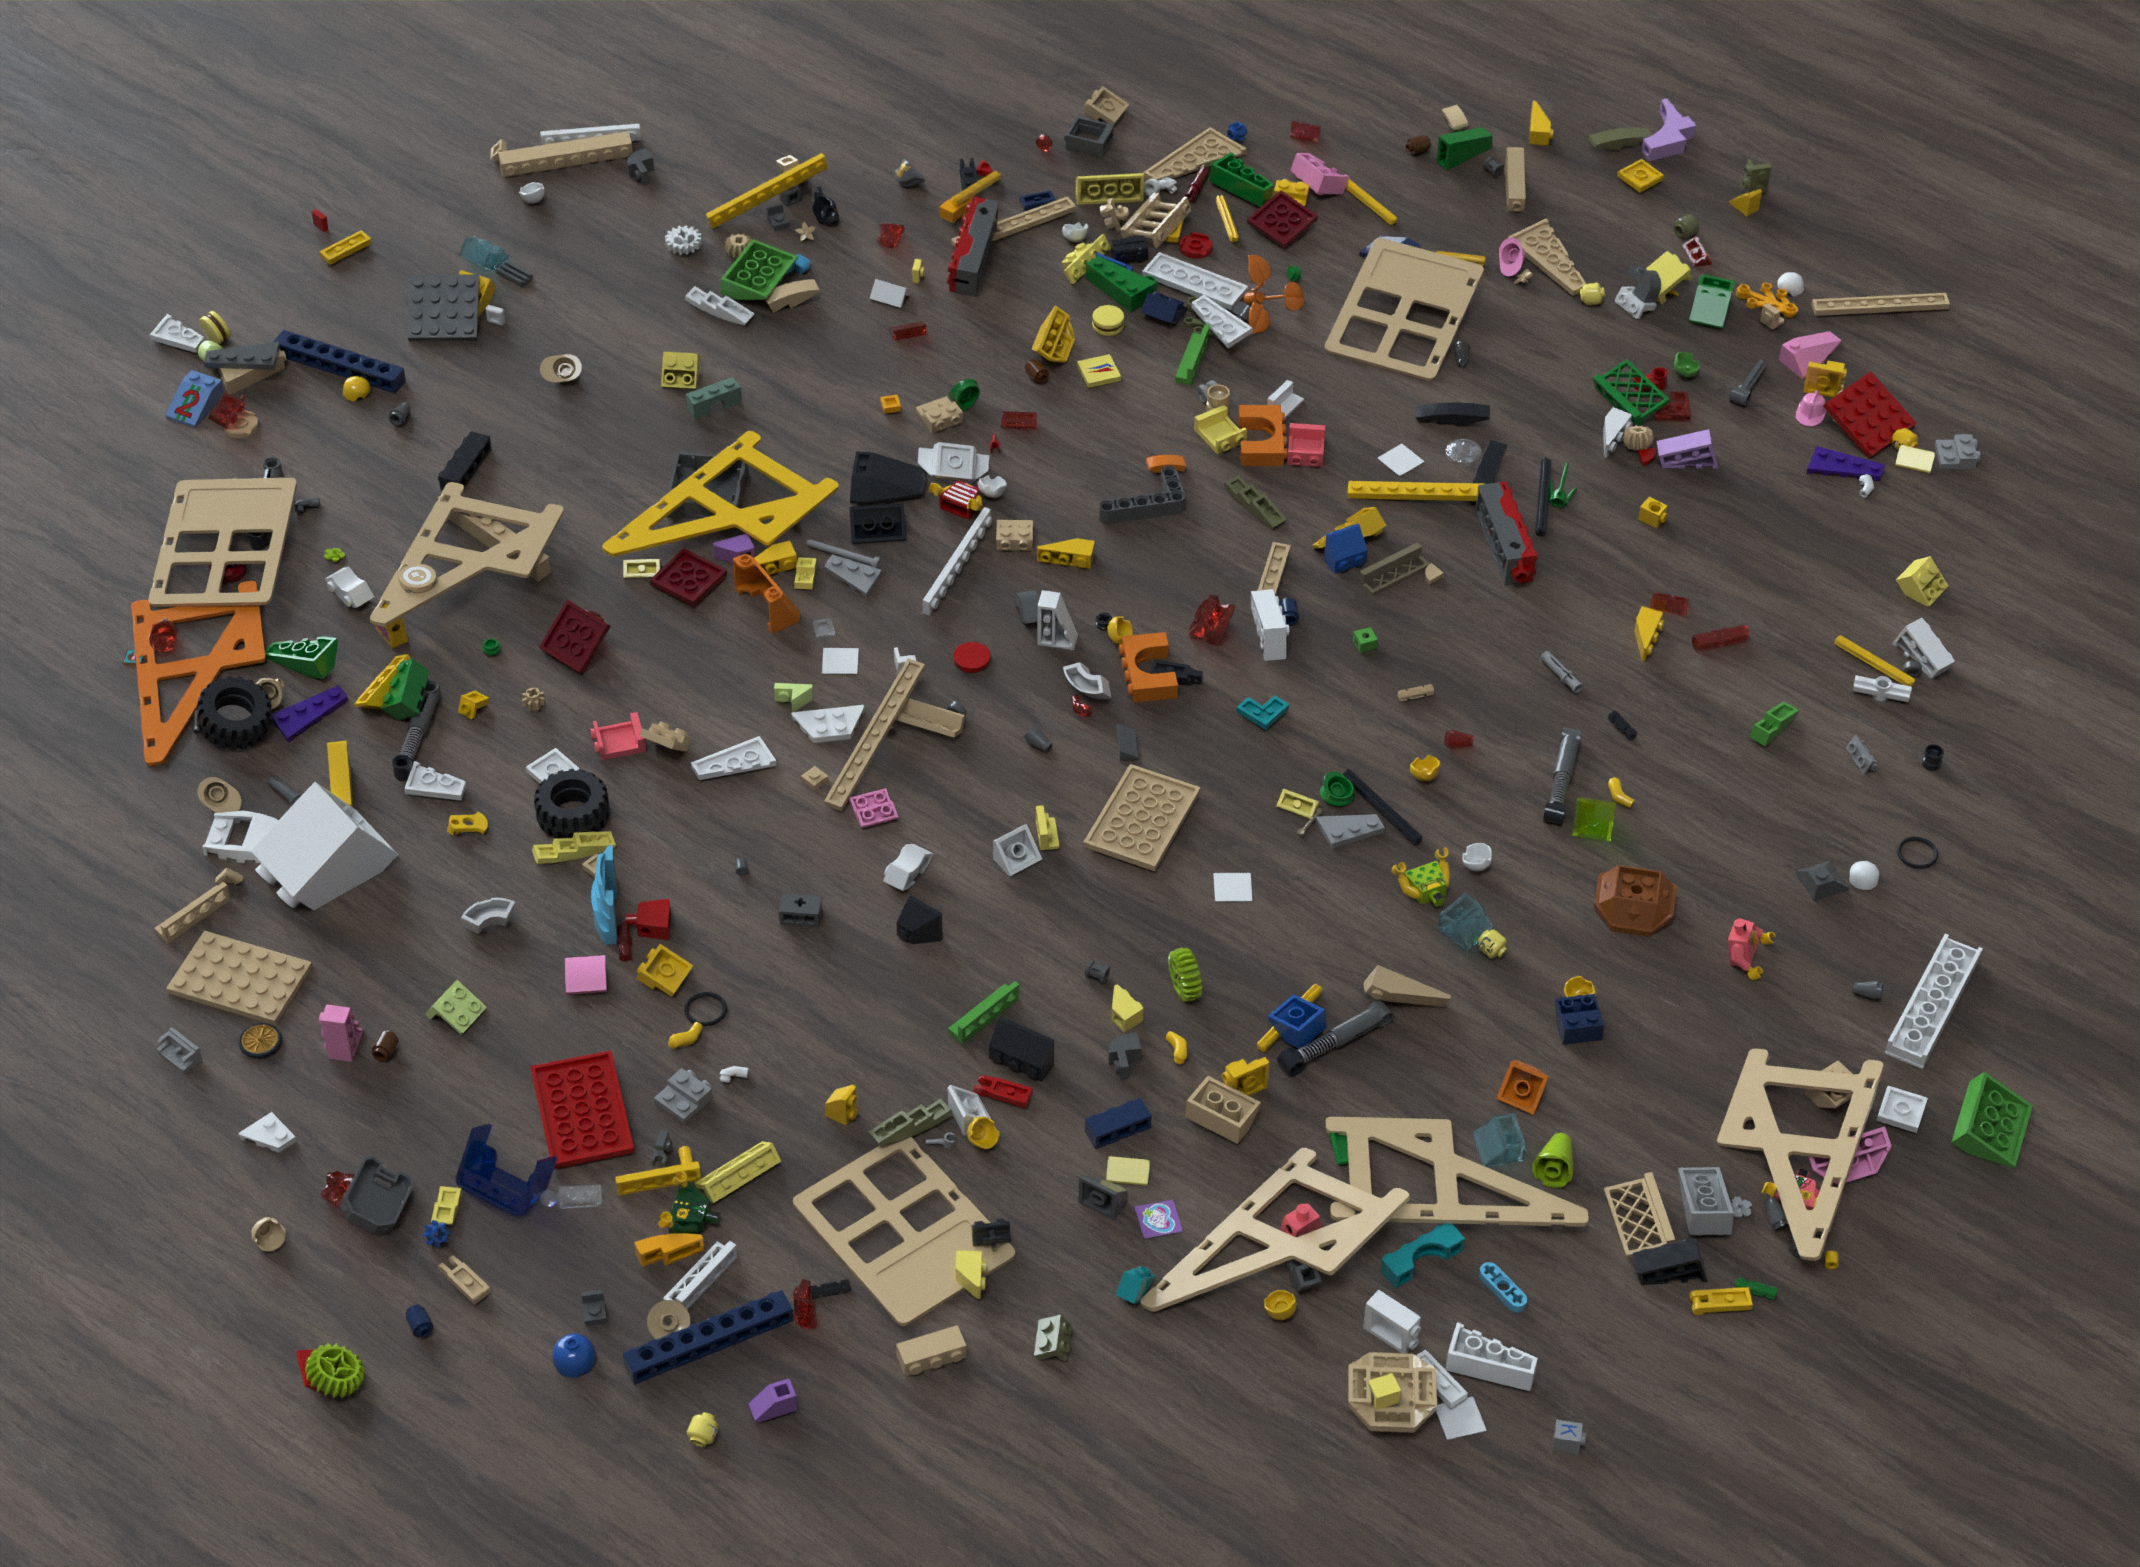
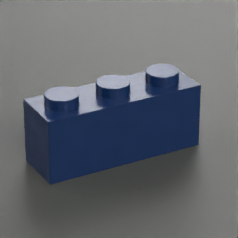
M1141 1098L1131 1100L1123 1105L1086 1118L1085 1133L1094 1148L1098 1149L1150 1129L1152 1115Z

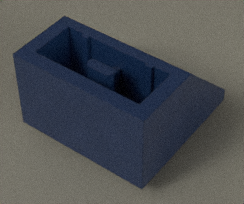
M1154 292L1153 294L1147 293L1141 312L1177 325L1187 312L1188 307L1183 306L1184 302Z
M1595 994L1555 999L1557 1028L1562 1045L1602 1040L1604 1022Z

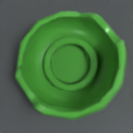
M1679 352L1674 360V370L1683 377H1693L1700 370L1699 361H1694L1693 354Z

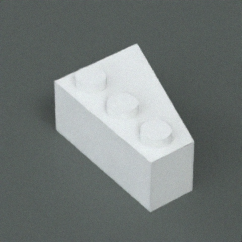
M1042 590L1038 603L1037 645L1074 650L1078 634L1061 593Z
M1923 618L1905 626L1892 643L1895 647L1899 646L1905 651L1904 655L1907 658L1912 657L1915 661L1921 663L1922 671L1931 679L1949 670L1955 662L1952 655L1945 649L1941 640L1936 637L1929 624Z

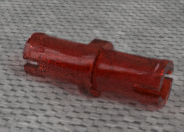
M622 922L620 925H617L618 938L616 944L619 947V960L627 962L632 959V938H630V925Z

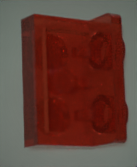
M224 392L208 419L226 429L230 424L234 425L239 416L237 413H242L246 406L243 403L246 396L242 395L239 400Z
M802 1279L799 1287L796 1286L793 1293L795 1324L803 1328L815 1329L817 1326L816 1303L812 1300L811 1281Z

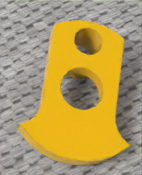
M480 812L473 815H450L447 832L451 835H454V832L455 835H458L459 832H480L484 835L488 827V821ZM470 821L473 823V825L469 826L464 824L463 822Z

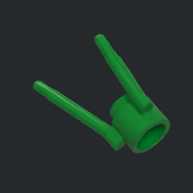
M1568 462L1565 464L1559 489L1554 492L1553 481L1550 479L1548 501L1557 508H1561L1564 505L1567 506L1577 490L1574 487L1568 496L1563 490L1569 466Z

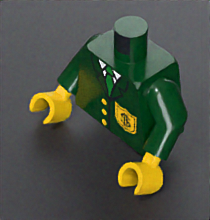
M678 1171L676 1173L677 1177L672 1179V1183L675 1186L681 1185L682 1189H678L671 1212L665 1211L659 1216L661 1219L658 1222L659 1227L666 1228L668 1226L669 1232L676 1234H702L707 1223L719 1224L720 1212L711 1211L710 1199L692 1183L686 1182L687 1175L684 1171Z

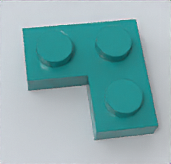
M1275 695L1264 705L1247 697L1236 707V713L1265 730L1289 710V704Z

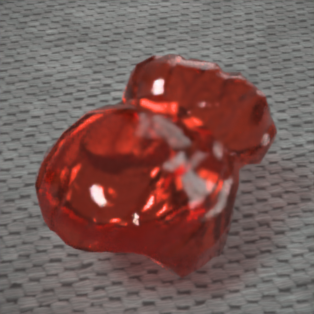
M879 223L880 236L877 242L881 246L894 248L897 240L904 234V225Z
M167 618L157 623L149 634L151 647L160 653L171 651L177 643L178 630L171 621H168Z
M339 1171L327 1173V1186L321 1191V1197L329 1201L333 1206H339L354 1174H344Z

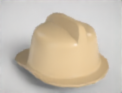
M572 354L547 357L540 365L541 376L545 380L554 383L574 380L582 371L580 360Z
M209 777L199 784L198 797L205 806L216 813L239 811L242 805L240 793L227 782L217 777Z

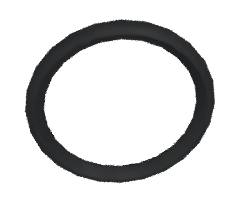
M1913 836L1905 838L1897 847V854L1900 860L1913 868L1930 867L1938 858L1936 846L1923 837ZM1911 840L1923 841L1932 847L1934 857L1929 863L1913 864L1903 857L1901 853L1903 844Z
M713 992L694 994L687 1000L684 1007L687 1019L692 1023L698 1022L702 1026L713 1025L719 1022L727 1011L725 1000ZM700 996H712L722 1003L723 1010L715 1020L701 1022L690 1016L688 1011L689 1005Z

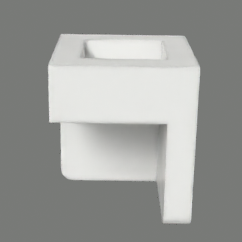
M898 647L894 648V661L897 673L899 674L908 658L915 661L916 658L915 655L900 657Z

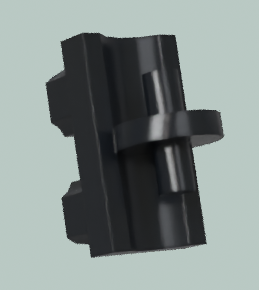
M1003 1218L996 1219L993 1223L976 1221L974 1225H971L973 1246L990 1244L991 1248H996L997 1243L1011 1242L1010 1222L1005 1221Z

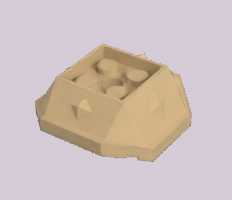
M1369 1352L1356 1362L1354 1361L1348 1365V1407L1370 1431L1414 1433L1437 1409L1436 1368L1430 1364L1428 1365L1414 1354ZM1393 1373L1401 1389L1400 1403L1375 1410V1397L1369 1386V1380Z

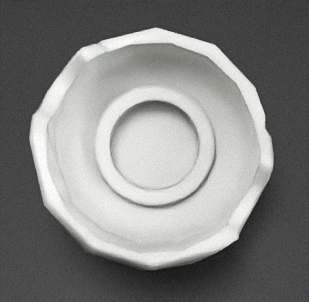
M532 182L521 187L519 194L526 203L535 204L543 199L545 188L542 183Z
M1077 222L1075 225L1065 224L1062 228V234L1071 242H1081L1087 237L1089 226L1085 224L1082 227L1080 222Z
M1784 273L1777 281V287L1785 289L1792 297L1798 296L1804 291L1803 279L1797 273Z
M989 475L984 478H980L977 485L984 496L998 498L1004 492L1007 483L999 476L995 479H990Z
M1475 843L1467 846L1466 853L1462 855L1463 865L1474 872L1483 871L1488 868L1492 863V850L1490 846L1484 843Z
M1858 861L1852 865L1849 878L1851 885L1861 890H1871L1877 886L1879 870L1875 864L1868 861Z

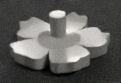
M1735 1196L1731 1201L1734 1212L1733 1217H1749L1751 1215V1201H1742L1740 1197Z

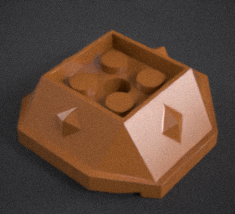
M1617 865L1613 869L1599 874L1594 909L1606 922V926L1610 931L1651 937L1657 930L1673 920L1677 886L1670 882L1662 871Z

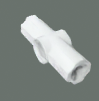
M1856 675L1852 691L1870 694L1878 701H1886L1890 698L1909 702L1912 687L1892 683L1885 676L1871 679Z

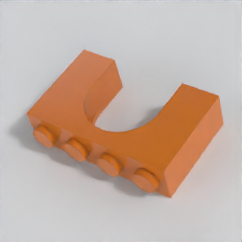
M1239 405V429L1261 430L1272 436L1264 441H1241V466H1283L1284 459H1287V448H1284L1286 447V436H1283L1286 434V425L1282 424L1285 423V412H1281V405Z
M1166 632L1122 636V644L1118 645L1119 655H1123L1121 658L1122 668H1126L1124 677L1125 682H1129L1127 684L1128 695L1132 696L1133 703L1178 698V683L1175 672L1150 674L1143 672L1137 667L1140 663L1147 660L1168 658L1169 644Z

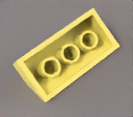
M1144 173L1078 176L1076 178L1077 205L1108 203L1107 199L1110 198L1113 199L1114 203L1142 202L1144 198Z

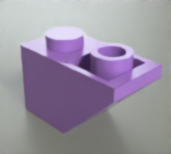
M748 534L713 543L714 557L716 559L733 564V558L743 554H748L755 558V548Z
M790 1379L768 1385L749 1403L755 1423L797 1411L796 1394Z

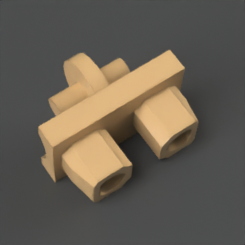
M1110 198L1107 199L1108 204L1100 206V213L1102 217L1111 215V217L1104 219L1107 229L1116 228L1117 232H1119L1121 229V219L1122 221L1127 219L1129 210L1121 205L1117 206L1116 209L1113 199Z

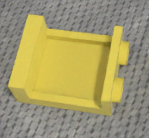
M1668 251L1646 268L1647 270L1656 271L1660 276L1661 290L1656 300L1661 305L1667 301L1665 294L1684 278H1687L1689 281L1692 279L1690 267L1687 264H1682L1677 255H1672Z
M1225 405L1195 417L1194 430L1217 455L1241 445V441H1247V429H1239L1229 419L1228 408Z

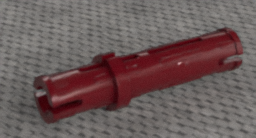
M1206 165L1200 167L1194 181L1188 187L1189 190L1185 197H1188V200L1191 197L1189 202H1193L1197 194L1201 192V186L1210 173L1208 166L1204 170Z

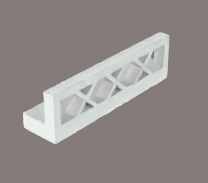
M717 1241L667 1293L663 1301L673 1300L672 1298L678 1295L676 1301L688 1310L737 1258L736 1244L729 1241L724 1246Z

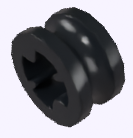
M1105 612L1099 613L1096 616V627L1099 630H1107L1112 616Z

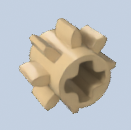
M529 688L526 690V693H522L523 707L527 706L529 710L536 711L541 708V705H545L544 692H540L538 688Z

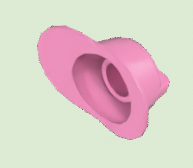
M1513 237L1504 240L1499 248L1500 269L1503 275L1508 277L1519 272L1526 257L1525 250L1520 241Z
M1818 390L1815 393L1806 394L1799 403L1796 419L1804 426H1817L1821 424L1827 411L1823 407L1825 399L1819 394Z

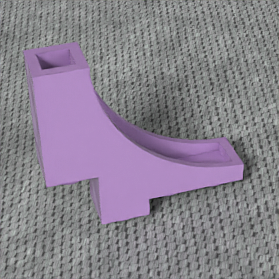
M1668 99L1661 100L1659 112L1664 120V126L1654 135L1643 139L1642 153L1648 161L1684 153L1686 140L1694 138L1696 131L1695 123L1688 116L1682 117Z

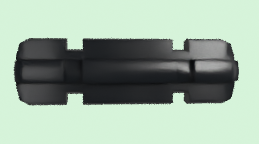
M1616 710L1609 713L1608 719L1629 740L1636 738L1637 731Z
M848 1279L840 1280V1283L833 1281L820 1284L818 1287L817 1285H812L808 1288L810 1298H817L821 1294L822 1296L838 1294L839 1291L844 1293L851 1290Z

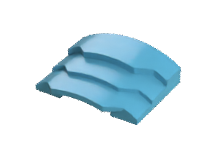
M609 845L602 854L598 855L595 881L591 890L595 928L605 945L618 944L614 899H617V880L613 845Z

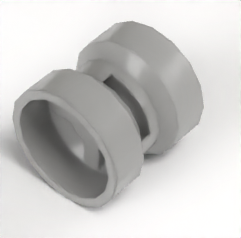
M1214 380L1207 382L1206 385L1202 384L1196 387V394L1201 402L1207 401L1208 388L1212 385H1217Z

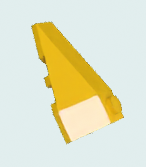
M1369 507L1355 513L1346 520L1347 523L1339 525L1334 529L1337 531L1359 524L1363 537L1380 534L1383 532L1382 528L1387 525L1377 508ZM1326 535L1312 545L1313 549L1325 547Z

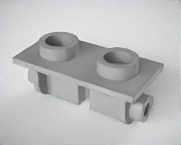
M1854 735L1846 750L1863 775L1868 770L1876 771L1879 767L1878 761L1870 755L1865 742L1860 740L1857 735Z

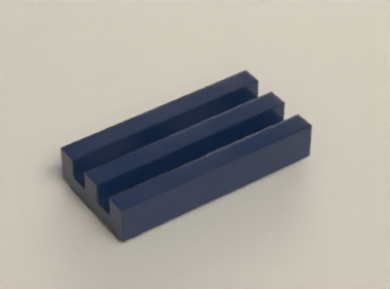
M1051 190L1019 196V201L1024 211L1056 201Z

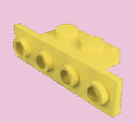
M1104 234L1091 244L1081 243L1077 245L1076 249L1067 254L1066 259L1061 262L1063 267L1066 268L1064 272L1070 284H1074L1086 273V263L1096 258L1097 253L1105 255L1110 250V245Z

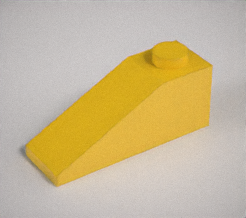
M1533 101L1529 144L1549 146V139H1553V129H1550L1551 122L1537 101Z

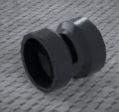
M1936 744L1928 745L1925 748L1922 765L1925 769L1929 771L1940 769L1944 756L1943 748Z

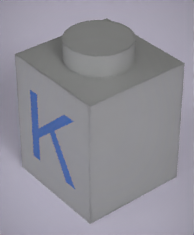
M1556 1420L1552 1450L1579 1454L1580 1445L1585 1446L1586 1433L1582 1432L1583 1423Z

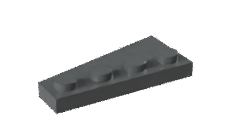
M280 342L209 350L206 352L204 367L274 370L280 350Z

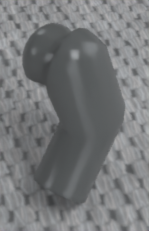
M304 498L294 503V511L302 513L304 512V507H319L320 499Z

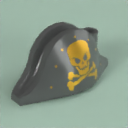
M905 157L902 159L900 166L895 170V178L902 187H910L926 181L908 163Z

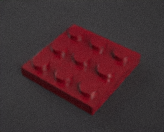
M1280 190L1247 219V224L1285 249L1318 220V215Z
M683 548L650 579V585L694 607L727 576V570Z
M566 600L539 648L583 674L611 626L573 602Z

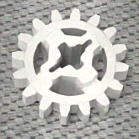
M687 225L684 227L678 226V229L672 228V232H667V235H665V245L669 251L673 250L674 254L679 252L680 255L683 253L688 255L690 251L694 253L695 249H700L699 245H702L701 233H699L698 229L694 230V227L687 228Z

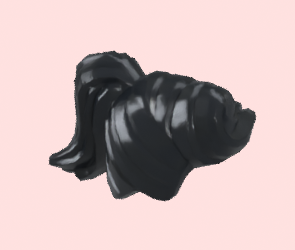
M820 186L815 190V201L812 206L813 213L819 222L827 226L837 224L839 222V214L836 203L833 199L823 194Z

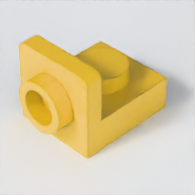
M477 691L461 695L458 713L474 719L476 710L488 705L490 698Z

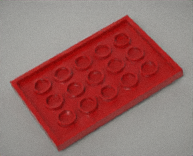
M611 1050L530 1066L552 1169L634 1153L632 1137Z

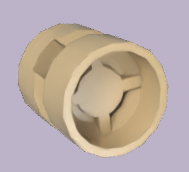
M1217 384L1208 388L1207 412L1225 405L1229 413L1230 391L1226 386Z

